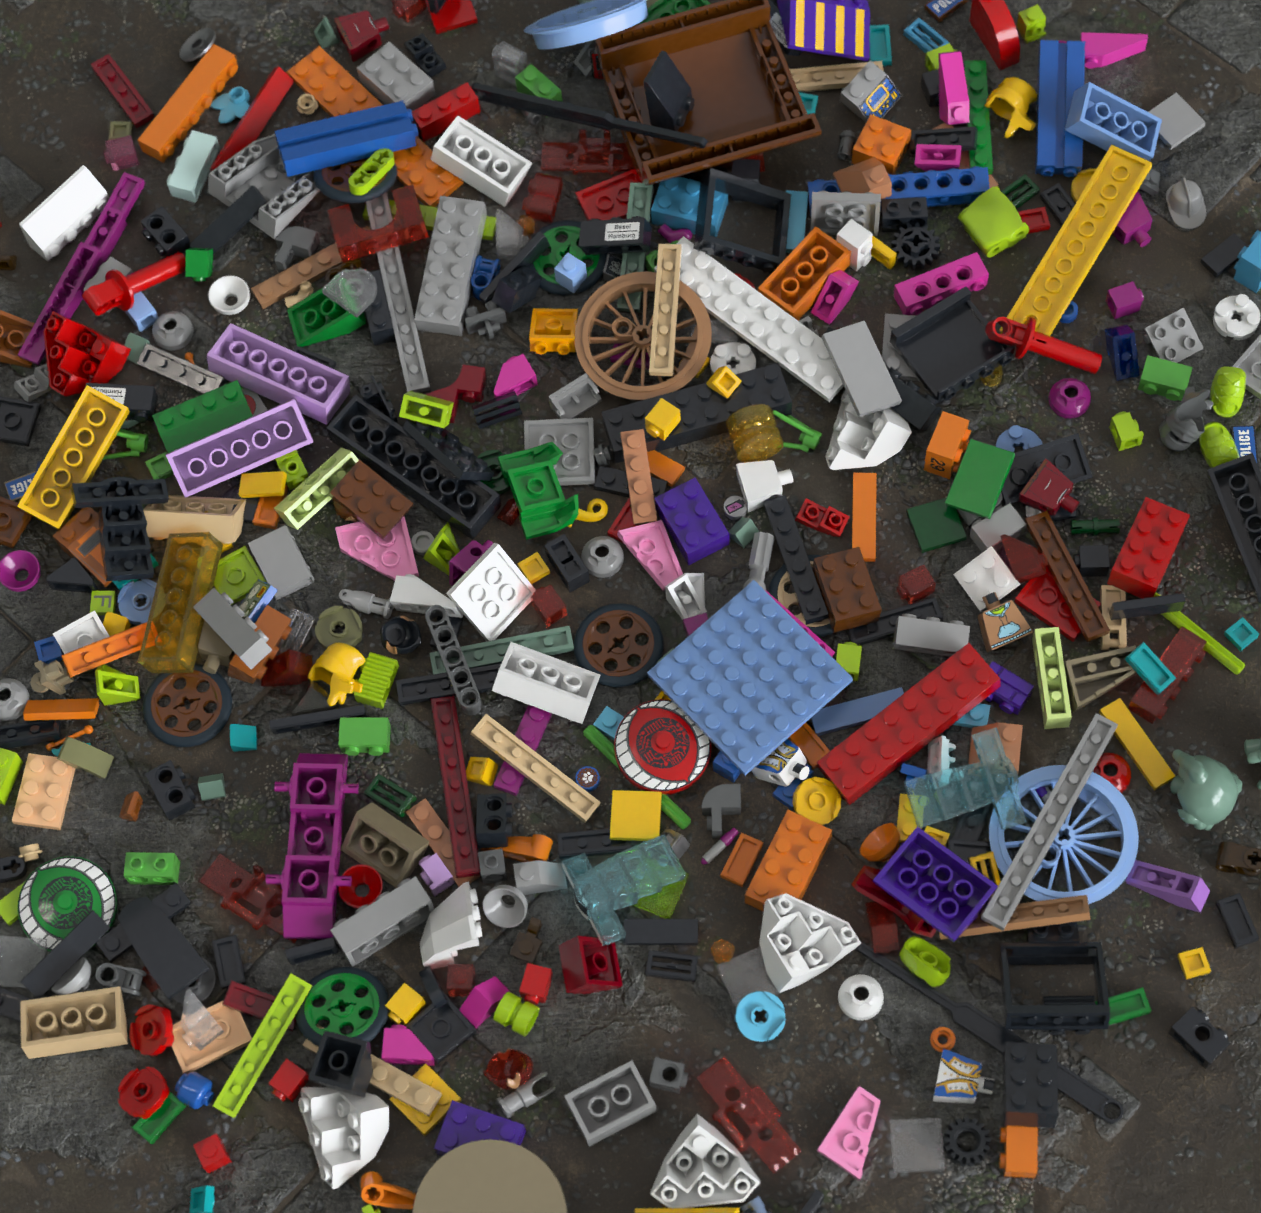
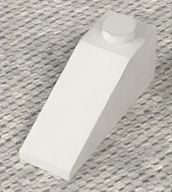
M406 574L405 576L396 575L390 602L397 611L425 614L430 606L440 605L446 610L448 616L463 617V613L452 600L412 574Z

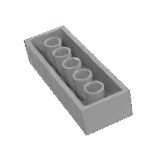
M440 196L414 318L418 330L462 336L465 324L464 318H466L465 309L468 308L472 290L471 277L476 258L479 255L487 217L484 202Z

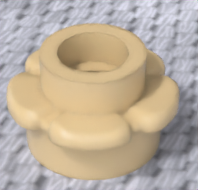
M303 94L299 97L297 109L300 113L310 115L318 108V101L311 94Z
M38 844L23 846L19 848L20 855L18 857L24 858L25 862L39 859L38 854H41L42 850L39 849Z

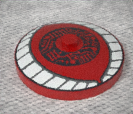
M658 699L642 703L626 714L616 731L614 753L621 773L634 786L643 791L673 794L689 788L703 775L710 760L711 740L672 700Z

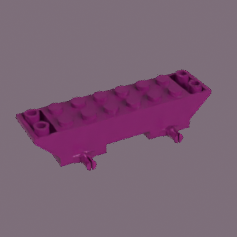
M300 753L297 762L293 765V775L290 778V782L275 781V792H289L291 796V817L285 867L282 874H266V884H281L283 890L284 938L328 939L334 937L331 929L334 928L338 886L351 887L352 882L351 876H339L345 793L358 794L359 790L358 783H346L348 754Z

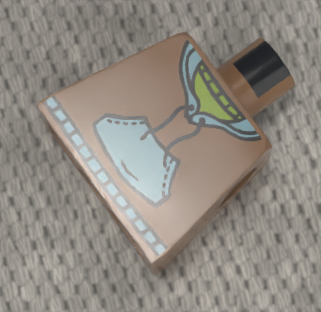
M996 592L982 597L987 611L977 616L987 653L1033 633L1031 627L1012 600L1000 604Z

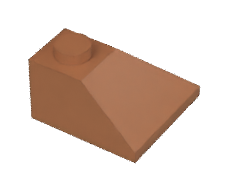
M875 157L833 172L841 192H872L881 194V199L892 196V182L883 163Z

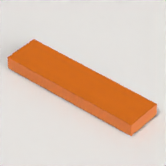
M853 473L852 548L860 547L865 562H875L877 473Z
M151 621L63 654L61 658L70 678L155 645L159 641Z

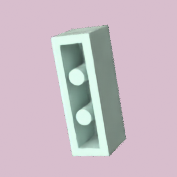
M192 130L189 138L185 139L181 156L179 155L176 159L173 173L168 176L167 186L171 196L196 203L211 171L209 168L215 161L221 148L217 137Z

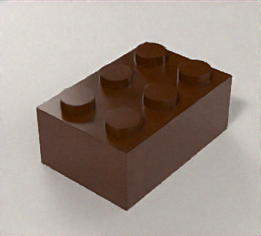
M860 547L814 558L812 570L828 611V619L833 633L879 621L882 609Z

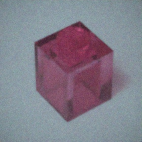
M131 135L105 141L107 150L103 151L107 164L111 163L114 171L139 165L136 147Z

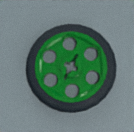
M572 220L556 221L547 224L537 231L542 232L546 236L550 244L548 248L551 250V253L547 256L540 255L529 267L543 277L539 286L541 289L552 294L573 295L594 286L603 276L608 254L586 255L577 246L580 238L581 222ZM560 234L568 237L565 242L560 243L556 241V237ZM568 251L569 254L581 261L590 259L594 262L592 266L586 267L587 278L575 293L556 282L555 272L552 275H546L543 272L547 267L555 268Z
M338 967L324 971L308 982L312 987L296 1013V1022L299 1030L307 1040L318 1047L324 1030L341 1034V1028L346 1025L352 1026L354 1030L351 1034L345 1036L369 1042L382 1030L387 1021L389 1010L385 1005L389 1001V996L380 980L371 973L354 967ZM336 983H343L345 985V988L340 992H335L331 989ZM359 989L368 990V994L363 998L355 996V992ZM323 998L326 1000V1003L322 1007H314L312 1005L313 1001ZM341 1005L345 1006L344 1012H340ZM363 1010L373 1012V1015L368 1019L359 1017ZM320 1020L330 1021V1025L325 1029H319L316 1026Z

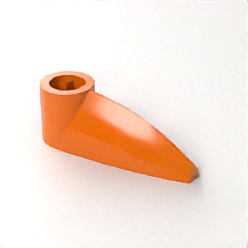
M534 834L532 837L512 836L508 837V847L480 849L481 851L503 849L505 858L520 862L547 861L553 840L540 834Z
M367 1172L362 1176L360 1180L361 1197L365 1203L382 1207L413 1210L417 1193L383 1182L382 1176L377 1172Z

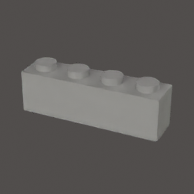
M213 588L193 608L238 657L252 669L272 651L266 643L269 638L260 629L256 632L254 631L257 626L248 616L245 619L242 618L245 613L236 604L233 607L231 606L234 601L225 592L220 595Z

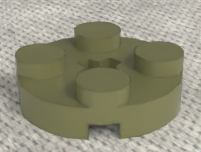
M333 606L323 611L318 617L319 620L317 625H315V634L323 648L327 649L333 643H345L355 647L361 642L363 625L359 615L354 610L343 608V606ZM336 625H340V627L345 626L341 634L333 633L336 630Z

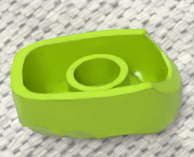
M1224 366L1216 372L1211 386L1210 398L1213 401L1212 409L1217 416L1231 418L1240 410L1246 387V374L1244 370Z
M1210 422L1204 425L1205 432L1199 437V445L1202 455L1210 468L1240 458L1231 434L1221 423Z
M912 936L905 942L899 953L903 964L915 976L925 980L932 987H939L944 984L950 976L951 958L942 950L920 937Z

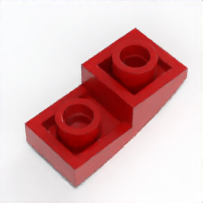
M806 498L795 521L822 533L840 537L850 516L830 506L826 509Z

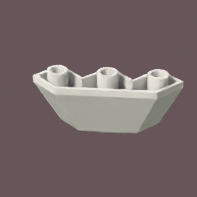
M845 390L841 397L839 412L833 426L834 430L830 445L826 452L827 464L832 470L872 467L881 464L903 448L912 433L908 422L890 407L858 418Z
M469 882L463 883L429 914L420 941L424 968L430 966L432 969L455 965L454 957L458 956L457 950L479 946L478 937H482L480 922H476V920H480L478 905H474L478 903L476 889H471Z
M785 893L765 901L759 943L766 973L779 993L797 987L821 974L861 944L847 921Z
M326 1087L301 1088L299 1108L308 1130L309 1140L313 1146L321 1178L332 1189H336L376 1156L389 1130V1106L378 1096L366 1093L365 1097Z
M696 1114L680 1133L666 1155L650 1193L668 1208H689L744 1202L760 1183V1180L739 1150L718 1129Z

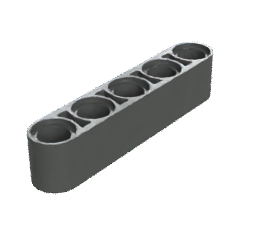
M432 605L425 613L428 628L462 712L469 716L476 715L482 708L478 689L446 610L440 605ZM434 617H442L439 622L432 621ZM443 637L451 638L448 642H440ZM452 657L459 658V660L455 663L448 662V660ZM459 678H467V681L463 684L456 683ZM469 698H474L476 700L471 705H467L464 703Z

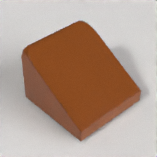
M133 791L125 797L119 815L121 819L137 821L143 799L138 792Z

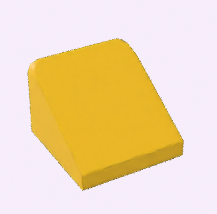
M725 365L715 371L706 382V385L723 397L728 398L742 381Z
M107 611L103 626L109 636L129 629L131 623L128 618Z
M470 757L466 769L467 781L492 786L498 764L490 758Z

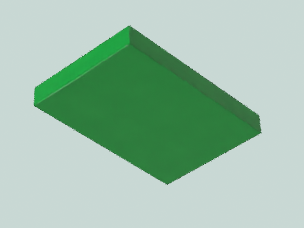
M970 439L945 504L990 519L1015 458V453Z

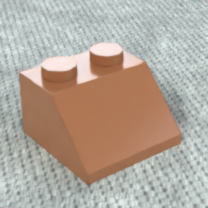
M998 722L972 728L967 775L1016 780L1019 771L1023 725Z

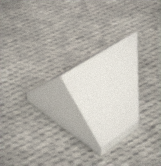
M684 573L665 586L666 600L682 619L707 612L705 609L704 573Z

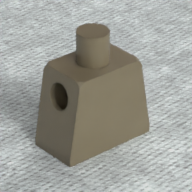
M204 620L198 651L200 657L206 660L203 670L210 674H216L219 665L229 667V663L236 653Z

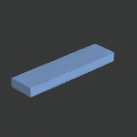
M900 687L822 708L811 717L814 731L817 736L867 723L903 695V689Z

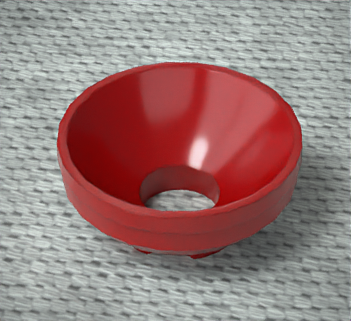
M1103 753L1093 770L1094 773L1113 784L1121 793L1129 786L1131 780L1130 766L1118 754ZM1107 764H1112L1117 768V774L1115 776H1107L1103 771V767Z
M364 864L352 866L342 874V876L352 877L351 887L338 886L339 895L348 906L355 909L363 905H371L377 901V897L383 892V881L378 871ZM364 884L370 888L367 896L359 897L356 895V888L359 885Z

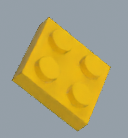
M425 1063L412 1077L442 1094L430 1116L421 1113L394 1097H391L389 1100L426 1136L447 1115L452 1100L460 1102L461 1098Z

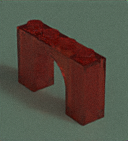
M413 184L392 190L397 209L396 215L389 224L379 229L366 230L358 227L355 224L349 204L327 210L343 263L429 237Z

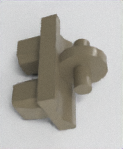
M40 660L34 663L40 672L33 675L30 683L32 689L38 693H43L50 689L62 695L66 693L64 686L73 682L74 678H69L66 668H62L58 661L55 660L46 664Z

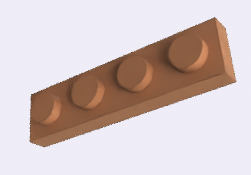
M644 429L620 432L633 524L657 521Z
M426 798L406 811V815L421 836L430 841L428 846L434 854L437 853L453 876L458 888L463 883L469 882L470 884L480 877L456 878L449 830Z

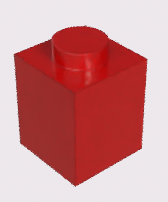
M527 963L519 990L521 998H524L525 1002L528 1001L534 1005H538V1002H546L553 978L552 969Z
M286 1059L268 1084L273 1089L272 1094L283 1102L285 1099H288L293 1103L301 1092V1088L308 1082L309 1075L306 1071Z
M217 1134L193 1145L202 1167L208 1174L231 1163L223 1141Z

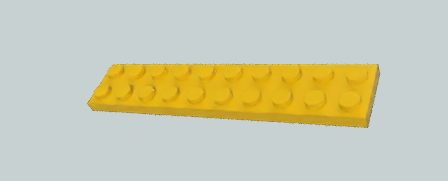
M1114 145L1110 146L1007 316L1008 319L1024 324L1028 317H1033L1036 320L1035 331L1049 336L1052 334L1150 171L1152 162Z

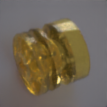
M758 404L744 407L734 412L726 420V427L730 439L734 441L733 447L740 462L763 461L774 456L783 448V439L780 436L779 429L776 427L772 408L768 405Z

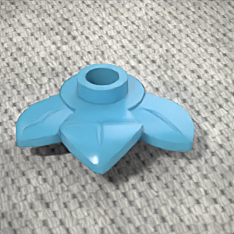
M234 87L229 93H224L212 102L211 107L221 110L219 122L228 123L234 120L235 117L242 118L250 107L248 104L250 94L243 87Z

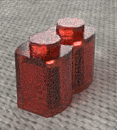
M536 173L534 179H530L528 186L530 193L528 197L524 198L522 205L526 218L552 223L563 189L562 177Z

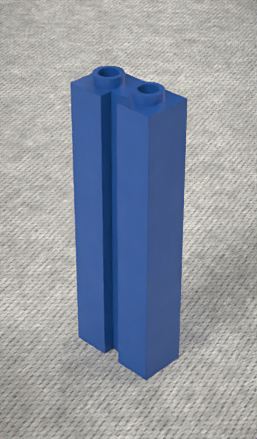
M1040 40L1038 50L1035 173H1040L1042 176L1063 174L1065 177H1074L1082 169L1083 139L1066 131L1065 127L1074 91L1084 85L1085 41L1058 43L1057 40Z
M404 100L275 131L277 146L287 177L369 158L379 149L385 148L394 152L415 147V137L419 136L416 123H411L413 121L410 108L406 109Z

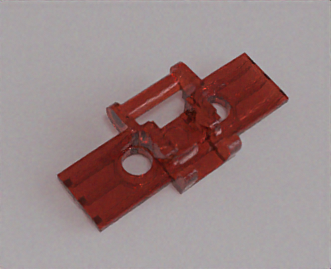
M579 129L580 140L578 143L542 142L541 171H573V175H578V172L609 173V175H613L614 171H630L635 169L626 144L611 143V132L609 130H603L604 138H587L586 129ZM570 153H574L573 159L568 160L566 158ZM619 153L623 158L621 160L614 159L613 154Z
M219 854L200 879V883L224 898L221 908L231 910L251 923L252 928L255 930H259L265 924L284 937L283 913L276 918L270 915L272 907L276 905L283 907L281 884H266V875L263 873V868L257 864L253 867V874H250ZM235 880L242 881L238 887L231 888V884ZM238 899H245L260 909L261 912L258 916L238 904ZM288 939V940L295 944V942H296L298 939Z
M725 1056L697 1077V1080L721 1108L712 1118L714 1121L718 1120L739 1146L737 1149L740 1153L752 1147L771 1172L775 1174L802 1152L775 1119L782 1114L779 1109L775 1107L759 1085L751 1089ZM730 1088H736L741 1094L740 1098L736 1101H729L725 1096L726 1091ZM732 1110L736 1115L739 1114L749 1127L751 1135L747 1139L744 1138L726 1115L729 1111ZM765 1128H769L773 1136L769 1141H762L758 1138V1133Z

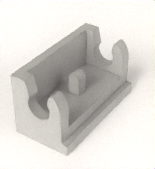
M586 373L548 396L550 407L559 419L576 418L602 401L598 394L600 392Z

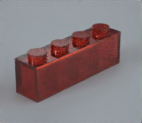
M1182 626L1160 657V661L1176 679L1158 695L1144 681L1131 699L1128 709L1151 724L1155 722L1157 717L1162 719L1169 708L1166 706L1170 699L1174 701L1180 693L1181 688L1179 685L1183 680L1187 682L1193 674L1192 666L1194 663L1200 664L1207 651L1204 648L1207 641Z

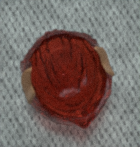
M508 1048L505 1053L498 1052L489 1060L484 1076L502 1089H516L530 1078L533 1070V1061L527 1054Z

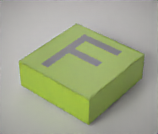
M92 591L90 613L94 610L97 615H106L107 611L115 613L117 593L115 591Z

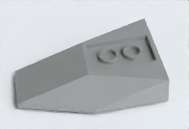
M275 134L252 142L209 173L208 193L228 207L252 185L256 186L267 200V203L259 208V213L249 222L273 239L280 234L320 191L314 182V171L287 177Z

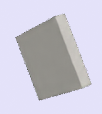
M1177 92L1149 111V113L1162 119L1158 137L1170 150L1202 129L1206 123Z

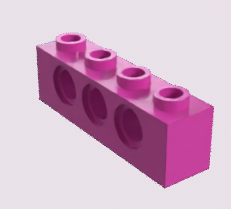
M976 252L896 284L894 286V298L903 315L917 316L965 286L970 291L983 289L988 283L989 273ZM959 277H965L966 280H961ZM944 285L946 288H939L938 286ZM922 293V294H925L926 296L921 297V296H918L917 294Z

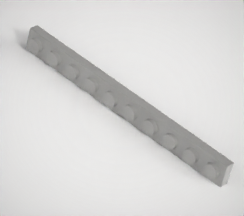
M386 192L380 197L366 201L407 392L420 393L431 389Z
M1097 713L1095 714L981 917L982 920L1004 931L1117 729V723Z

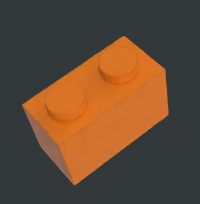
M1006 1125L1005 1127H1000V1143H1004V1153H1000L999 1168L1004 1169V1176L1035 1178L1037 1174L1038 1127Z

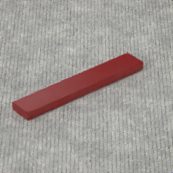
M279 66L274 68L209 168L211 171L256 141L294 82Z

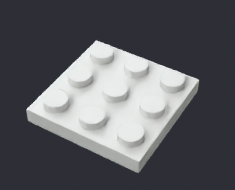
M493 543L446 594L487 642L495 640L537 596L538 592L500 545Z

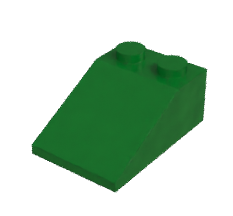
M341 277L287 309L296 344L300 347L347 335L366 324L356 286Z

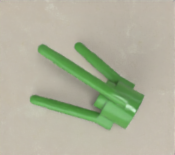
M773 410L772 413L802 431L799 438L802 444L769 440L768 444L800 449L807 453L810 448L813 450L817 448L822 437L821 432L808 427L791 415L785 416Z
M120 429L116 436L127 438L126 446L131 448V451L107 454L102 460L128 456L139 457L140 452L145 453L147 451L148 435Z

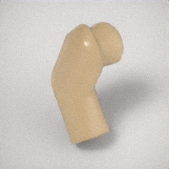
M304 281L300 284V290L297 295L285 297L286 307L290 308L313 294L314 288L309 281Z

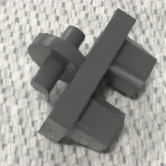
M492 301L485 304L487 312L479 314L477 307L474 306L465 309L466 318L464 319L468 335L478 332L480 336L487 333L489 339L494 338L493 331L501 329L500 325L507 323L505 310Z

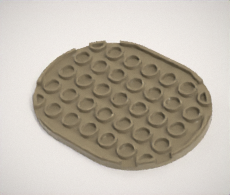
M503 1140L473 1141L446 1153L429 1169L423 1178L413 1206V1213H568L562 1187L547 1164L532 1151Z

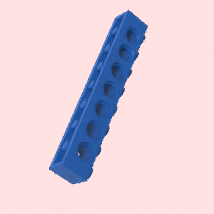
M974 166L970 169L951 168L946 171L928 170L922 173L888 174L892 182V196L884 199L926 197L927 207L973 203L981 194L990 189L988 167ZM818 179L808 182L810 217L812 211V192L828 191L841 193L836 180L825 181ZM962 183H969L970 185L964 186ZM940 185H947V187H945V188H941V187H939V186H940ZM921 186L925 187V189L919 190L917 187ZM900 188L902 191H895V189Z

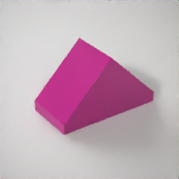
M917 144L915 166L924 171H946L951 168L960 167L962 147L961 145Z
M494 976L475 986L459 1011L477 1028L496 1011L501 999L509 990Z

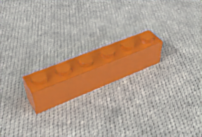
M215 44L210 47L138 139L142 152L162 163L174 153L175 147L186 138L189 129L199 121L200 115L204 110L211 106L218 92L220 93L224 89L225 83L236 74L238 64L234 54Z

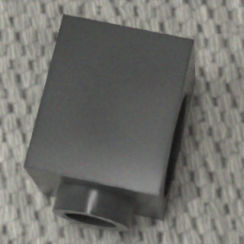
M503 849L478 852L480 872L484 884L508 880Z
M655 1057L649 1084L651 1088L680 1094L681 1087L686 1088L689 1073L685 1072V1064ZM673 1071L677 1077L669 1082L663 1079L664 1073Z

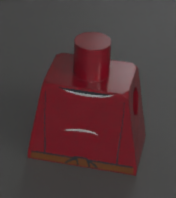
M366 10L334 19L337 32L352 62L382 45L380 32L390 29L385 16L373 21L369 11Z
M1046 458L1019 496L1020 502L1042 512L1047 511L1051 516H1054L1060 507L1072 514L1079 504V501L1069 495L1073 489V483Z

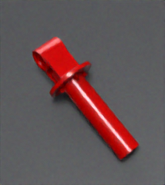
M177 252L126 276L120 271L112 269L106 273L105 282L89 287L82 294V299L96 316L102 315L114 307L127 311L134 305V294L185 272L186 257L182 253Z
M998 317L986 325L985 332L989 339L1008 346L1014 345V357L1016 359H1021L1028 350L1092 374H1096L1102 362L1101 354L1035 331L1036 320L1033 317H1028L1024 324L1006 317ZM996 323L1001 325L1002 334L996 332Z

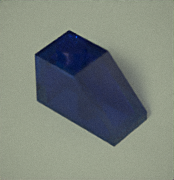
M1128 325L1105 329L1107 352L1116 380L1139 376L1135 332Z

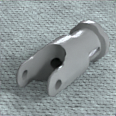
M343 589L339 592V598L345 605L352 606L360 612L367 614L371 612L383 615L385 619H389L394 606L391 604L390 598L386 600L375 597V594L366 591Z
M548 1072L538 1074L526 1081L506 1097L497 1098L498 1104L507 1119L511 1117L513 1112L522 1107H529L556 1089V1087H552L541 1094H533L532 1092L534 1083L546 1076Z

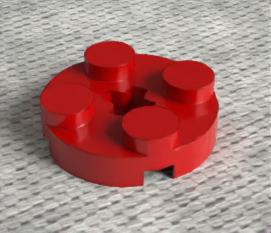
M145 1005L141 1007L135 1014L138 1015L135 1023L131 1022L129 1031L131 1044L135 1050L141 1052L140 1054L148 1056L159 1055L174 1042L171 1012L168 1008L158 1005ZM153 1026V1032L152 1034H149V1030H151Z
M146 1067L147 1069L142 1070L134 1069L120 1082L118 1088L120 1100L118 1099V1103L125 1112L133 1117L149 1118L162 1106L170 1093L166 1079L153 1067ZM147 1088V1092L140 1097L139 1090Z

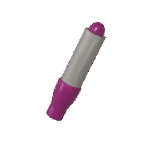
M733 827L729 832L725 833L702 856L701 863L703 865L709 864L733 841L739 832Z

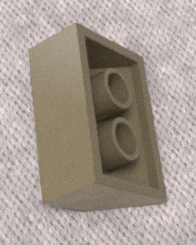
M371 802L356 812L341 850L362 865L373 867L378 871L382 879L398 888V884L407 879L418 866L430 841Z

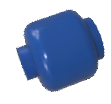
M197 1072L183 1074L175 1086L177 1099L192 1109H199L203 1105L208 1106L214 1097L212 1081Z

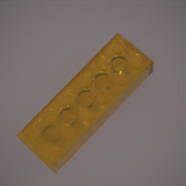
M210 532L169 534L138 662L151 673H193L204 619L193 606L213 589L223 544Z

